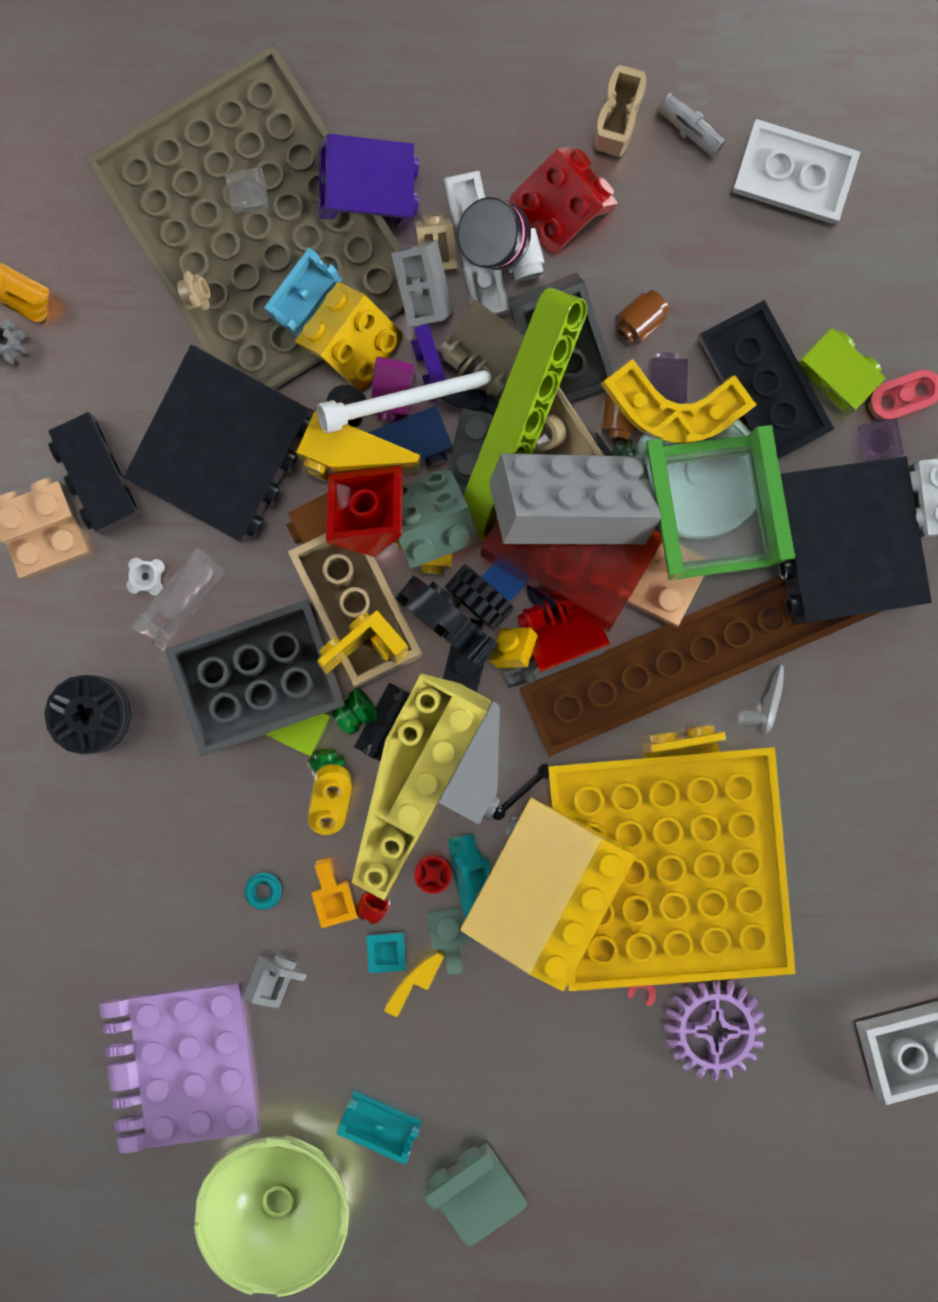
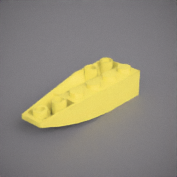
M420 674L385 740L353 874V884L385 900L492 703L491 700L460 683Z

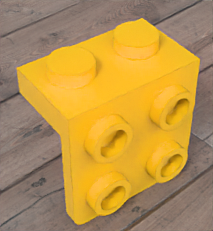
M338 281L326 295L325 300L312 318L305 324L295 342L304 350L328 363L357 390L364 391L374 378L376 357L388 359L402 340L403 333L365 294Z

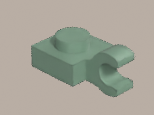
M462 906L427 912L432 950L444 949L448 975L463 973L459 946L469 944L468 935L460 931L465 920Z

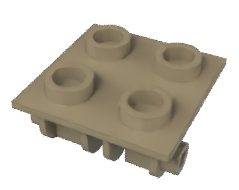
M474 299L449 340L443 343L437 353L442 358L441 361L443 363L447 362L459 371L461 376L479 371L489 372L491 382L481 388L486 391V395L489 396L491 394L495 399H498L506 386L524 335Z

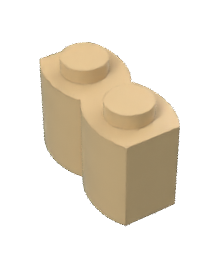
M623 65L617 66L613 71L594 134L595 150L621 157L626 151L646 88V75L644 71Z

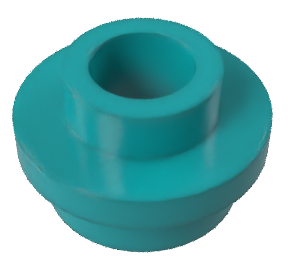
M260 872L254 874L246 882L244 888L245 898L256 909H270L281 898V883L271 873ZM266 884L269 886L270 894L268 897H261L257 893L258 885Z

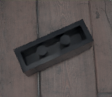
M87 412L48 430L52 442L48 443L49 449L58 464L63 462L68 475L64 476V481L72 496H79L84 507L79 510V513L88 530L94 529L95 532L105 535L143 517L95 416Z

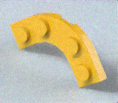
M634 359L628 361L600 383L630 423L648 436L662 439V441L669 443H692L710 438L728 428L756 406L735 375L729 377L708 395L695 403L678 404L667 400L653 387Z

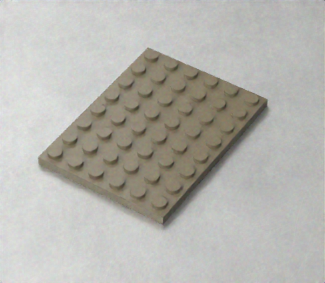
M274 44L90 155L86 160L204 350L269 387L276 389L322 360L300 347L295 342L296 337L270 319L264 309L308 248L315 251L323 263L328 266L331 264L336 268L339 277L342 278L341 283L365 294L389 319L403 311L404 306L391 255L392 252L400 250L401 247L382 216L339 212L333 220L318 218L319 145L325 136L330 133ZM190 271L192 275L198 274L205 279L210 289V298H208L209 309L203 310L201 306L188 309L183 304L178 293L177 284L178 281L184 279V272Z

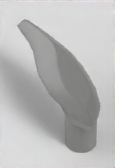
M778 665L774 673L769 691L763 699L762 712L744 711L743 726L761 727V731L764 734L771 730L781 698L784 666Z

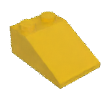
M314 411L297 450L302 466L306 468L305 473L321 481H326L328 474L401 465L403 476H415L419 474L421 469L419 454L348 424L343 425L339 431L325 434L320 426L317 411Z

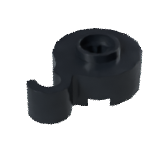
M413 575L395 597L396 601L402 606H406L416 618L441 638L444 635L443 638L449 644L454 646L478 667L483 665L499 645L497 641L486 635L458 610V607L461 605L460 602L433 581L428 586Z

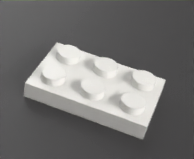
M755 119L732 193L837 225L861 152Z

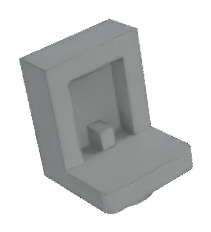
M276 954L275 959L259 956L243 998L252 1004L279 1008L290 979L304 982L307 974L296 967V960L288 956Z

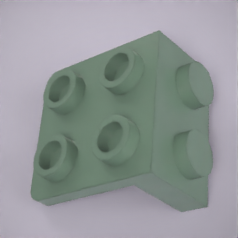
M451 470L432 472L425 478L403 485L402 536L398 539L410 569L480 542L468 505Z
M487 1142L478 1149L475 1146L467 1150L459 1157L458 1163L448 1170L444 1168L436 1172L428 1179V1184L425 1186V1200L433 1211L438 1207L441 1209L467 1246H474L522 1212L527 1206L526 1198Z

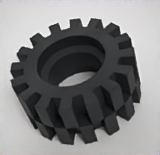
M464 564L445 585V588L460 603L494 631L514 610L511 603L500 592L495 590L491 584L468 565Z

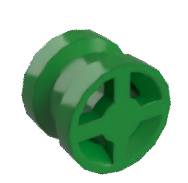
M359 688L351 691L348 698L343 700L345 706L331 711L337 725L348 735L358 732L360 725L363 723L370 724L377 719L374 704L368 695Z

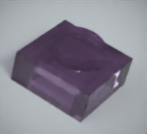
M897 418L863 424L857 427L864 462L904 455Z

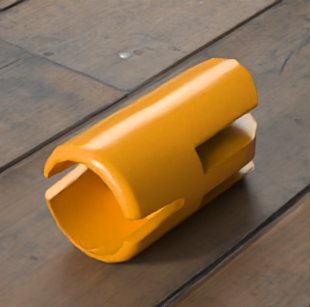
M0 262V303L34 322L45 320L49 288Z

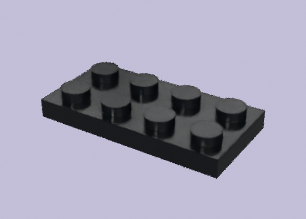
M765 300L699 334L698 339L722 383L735 375L755 402L756 406L741 417L747 428L752 432L757 427L772 425L778 460L834 430L831 421Z

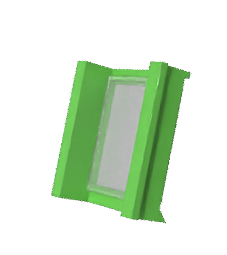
M772 425L757 427L747 436L663 446L662 439L648 440L646 442L647 449L645 453L649 459L654 494L661 515L659 525L668 581L775 567L785 560L795 558Z

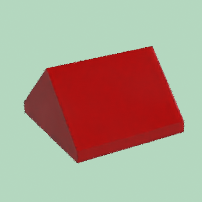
M402 466L328 474L326 541L328 544L376 557L402 536Z

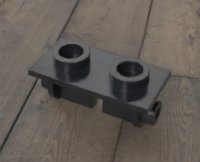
M389 682L375 707L377 719L365 725L354 747L372 759L381 761L385 740L410 693Z

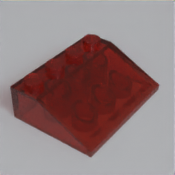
M497 520L481 546L480 556L609 632L662 544V537L660 532L654 530L645 545L503 544Z

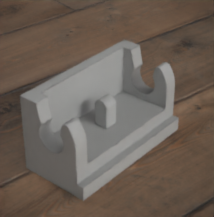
M437 240L427 241L414 247L412 245L406 246L391 253L408 327L443 321L453 313V308Z

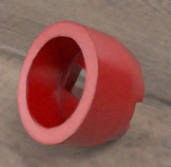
M368 891L364 892L357 905L359 919L362 921L366 919L369 921V924L379 923L386 915L389 903L386 898L382 900Z

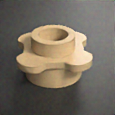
M190 271L184 272V279L178 281L177 284L178 293L183 304L188 309L199 306L203 310L209 309L208 298H210V289L205 279L198 274L192 275Z

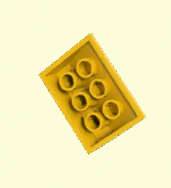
M530 797L465 918L460 931L529 975L564 992L636 856L630 848Z

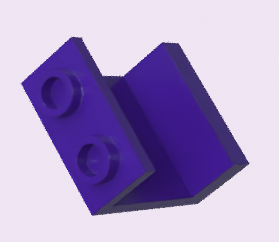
M327 134L319 145L318 218L333 220L339 212L397 217V226L404 227L417 214L419 207L418 193H414V179L417 178L419 172V159L414 157V143Z

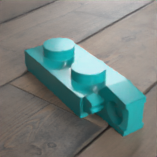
M473 833L448 839L450 856L452 858L451 867H453L452 871L465 918L491 872L488 857L483 858L480 850H477Z

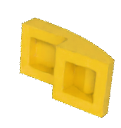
M443 950L432 951L406 973L389 997L384 1012L397 1018L414 984L428 991L444 958Z

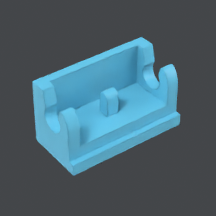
M308 248L264 309L270 319L297 338L305 324L323 303L326 295L338 281H342V278L339 277L333 265L330 264L328 266L323 263L319 255Z

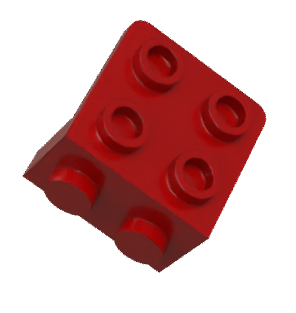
M574 147L557 148L509 198L510 202L518 205L525 212L531 228L536 229L539 241L551 253L559 251L595 216L608 214L618 205V202L612 196L614 191L610 184L602 177L595 175L589 167L591 161L582 150L575 149Z

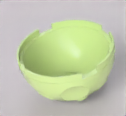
M289 1135L252 1139L229 1151L215 1163L203 1180L197 1196L194 1225L199 1249L212 1271L225 1283L241 1292L250 1295L252 1293L275 1294L277 1297L300 1292L319 1281L334 1265L341 1253L347 1237L349 1222L346 1190L337 1170L325 1157L323 1151Z

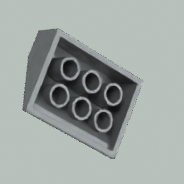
M308 599L165 649L200 756H205L345 706L334 669L325 674L317 663L321 658L319 651L326 643L314 607Z

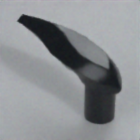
M470 389L440 397V399L455 407L481 409L487 411L492 416H494L499 404L491 394L488 396L485 394L486 391L479 389Z

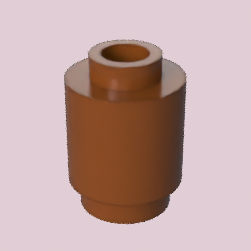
M650 290L647 294L641 293L615 316L617 323L615 330L625 342L640 344L666 321V315L670 313L669 305L654 290Z
M607 394L605 395L602 432L607 433L610 440L628 442L631 436L638 435L639 429L628 421Z

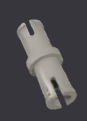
M670 92L660 103L656 111L681 130L679 135L684 139L689 137L708 153L711 158L714 157L723 147L727 138L720 135L703 120L704 115L699 111L694 113L674 96V93Z

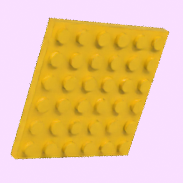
M775 747L548 766L552 808L630 848L636 856L568 983L569 991L796 974Z

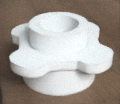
M138 557L129 561V581L126 583L128 591L133 594L144 591L149 592L153 596L159 595L163 591L161 573L165 571L164 563L159 559H155L152 562L142 561ZM144 573L149 574V578L147 580H144L142 578Z

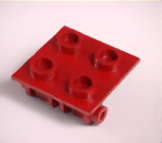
M575 588L574 591L561 595L563 603H560L557 596L553 597L556 605L553 608H550L547 600L543 601L545 610L539 604L529 609H523V614L517 616L520 628L530 627L538 635L532 655L540 672L610 645V641L590 603L591 599L586 588L580 591L578 588Z

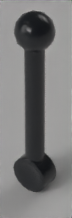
M541 764L535 776L505 803L497 806L492 818L502 820L505 817V812L542 778H549V765Z

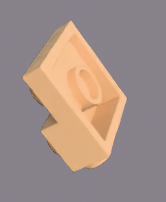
M52 478L32 483L30 485L32 491L18 496L16 491L0 495V539L2 543L6 544L20 579H25L91 553L66 486L59 481L53 483Z

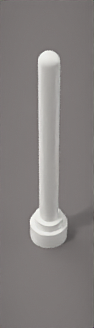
M479 371L344 405L342 402L336 403L334 400L317 404L318 420L325 434L339 431L351 419L486 386L491 382V375L487 371Z

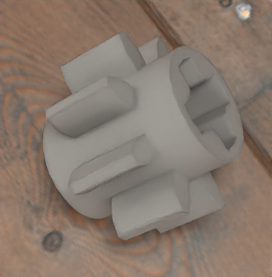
M7 318L3 325L0 324V339H8L6 345L0 344V360L1 358L5 359L13 365V358L18 353L25 354L26 352L20 344V340L24 339L26 335L21 330L13 331L14 323Z

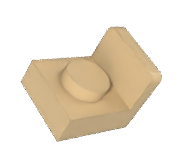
M443 213L423 215L422 221L415 222L417 244L421 245L427 241L437 240L444 270L457 269L454 230L451 218H444Z

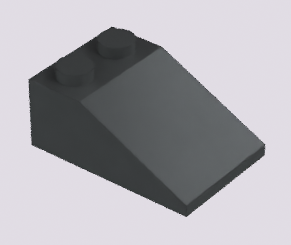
M577 272L508 298L518 330L524 336L541 294L549 287L556 288L586 301L587 315L559 385L569 402L604 390L600 383L614 373L585 282Z

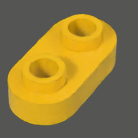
M326 765L320 768L314 776L308 805V824L314 832L321 835L334 834L345 823L352 785L349 772L340 765ZM331 786L338 787V789L334 791L328 790L327 788ZM326 817L331 818V820L324 821L322 819Z

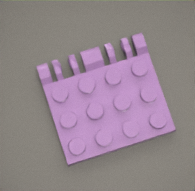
M241 981L99 1002L100 1017L102 1019L130 1014L129 1019L103 1023V1033L115 1034L132 1029L133 1042L113 1043L105 1047L107 1057L127 1055L135 1052V1058L113 1061L107 1064L110 1091L130 1090L137 1087L140 1089L138 1093L124 1094L111 1098L112 1108L122 1109L141 1104L143 1112L142 1116L124 1117L115 1121V1131L117 1132L145 1128L143 1131L118 1135L116 1137L118 1153H130L147 1148L259 1133L260 1124Z

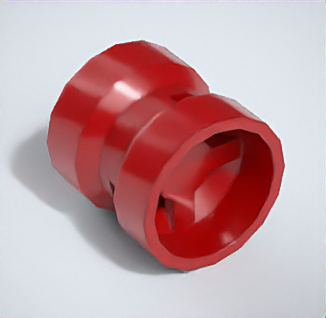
M436 853L427 854L422 857L417 863L414 873L417 886L429 894H437L444 891L452 878V869L449 861L444 856Z

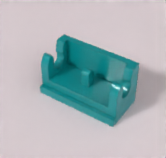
M354 1090L336 1134L406 1165L413 1142L418 1137L422 1120Z

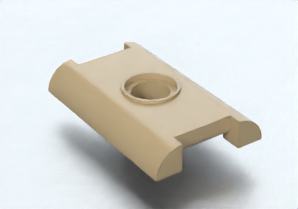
M559 387L533 454L604 456ZM545 424L552 430V440L545 434Z

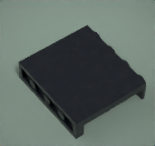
M190 345L123 478L237 541H248L250 537L255 538L260 532L265 521L261 515L266 505L272 506L278 498L282 489L278 482L284 471L289 473L298 459V454L295 450L301 438H303L315 410L300 404L214 357L206 350Z
M907 456L781 473L795 558L785 560L779 564V573L786 584L785 610L792 620V626L932 603L919 523L916 519L917 512Z

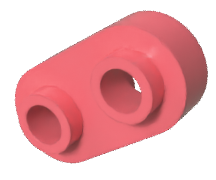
M919 370L879 385L868 399V407L871 414L878 420L892 421L930 407L938 401V375L930 370ZM916 385H921L925 388L926 394L924 397L916 394ZM883 397L890 399L892 403L891 409H885L881 405Z

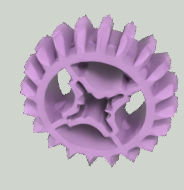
M730 979L724 982L722 989H720L719 980H711L710 988L706 987L704 981L696 982L698 987L696 992H693L688 985H685L683 990L688 997L685 1000L677 995L672 998L675 1004L679 1006V1009L668 1008L666 1010L667 1016L675 1020V1022L664 1024L666 1032L675 1033L665 1039L668 1047L678 1046L672 1053L675 1060L685 1058L682 1067L686 1071L691 1070L696 1065L695 1074L699 1078L705 1075L707 1069H709L712 1080H718L719 1070L722 1069L728 1079L732 1078L733 1072L731 1067L735 1065L741 1072H745L746 1066L742 1060L747 1057L750 1061L755 1062L757 1057L751 1051V1048L760 1049L764 1045L761 1040L755 1037V1035L766 1033V1028L763 1025L754 1024L764 1018L761 1010H752L756 1007L758 1001L754 997L745 999L747 989L743 986L738 987L733 992L734 982ZM721 1000L728 1001L738 1007L743 1023H736L734 1020L724 1018ZM709 1001L706 1012L702 1017L690 1019V1022H687L690 1014L696 1007ZM717 1020L722 1026L721 1032L717 1030L718 1034L713 1039L707 1027L708 1025L712 1026L711 1022ZM685 1034H693L695 1037L706 1039L708 1056L701 1055L688 1046ZM741 1035L737 1045L729 1052L723 1054V1047L726 1041L732 1038H739Z

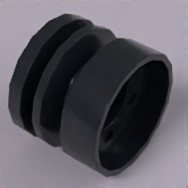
M95 675L74 676L58 684L48 697L44 712L46 728L54 742L69 752L82 755L112 751L125 743L134 730L137 717L135 701L127 688L115 679ZM85 708H92L94 710V715L89 717V721H82L80 717L85 712Z

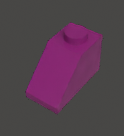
M376 357L371 398L414 388L416 382L414 364ZM411 404L372 415H377V421L391 424L408 417Z

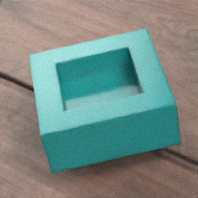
M404 932L367 934L369 973L406 971Z

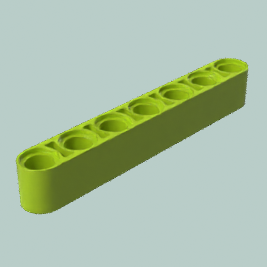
M549 287L546 289L537 302L463 495L479 539L487 544L493 543L501 535L489 484L490 478L502 453L533 454L587 315V304L584 299L556 288Z

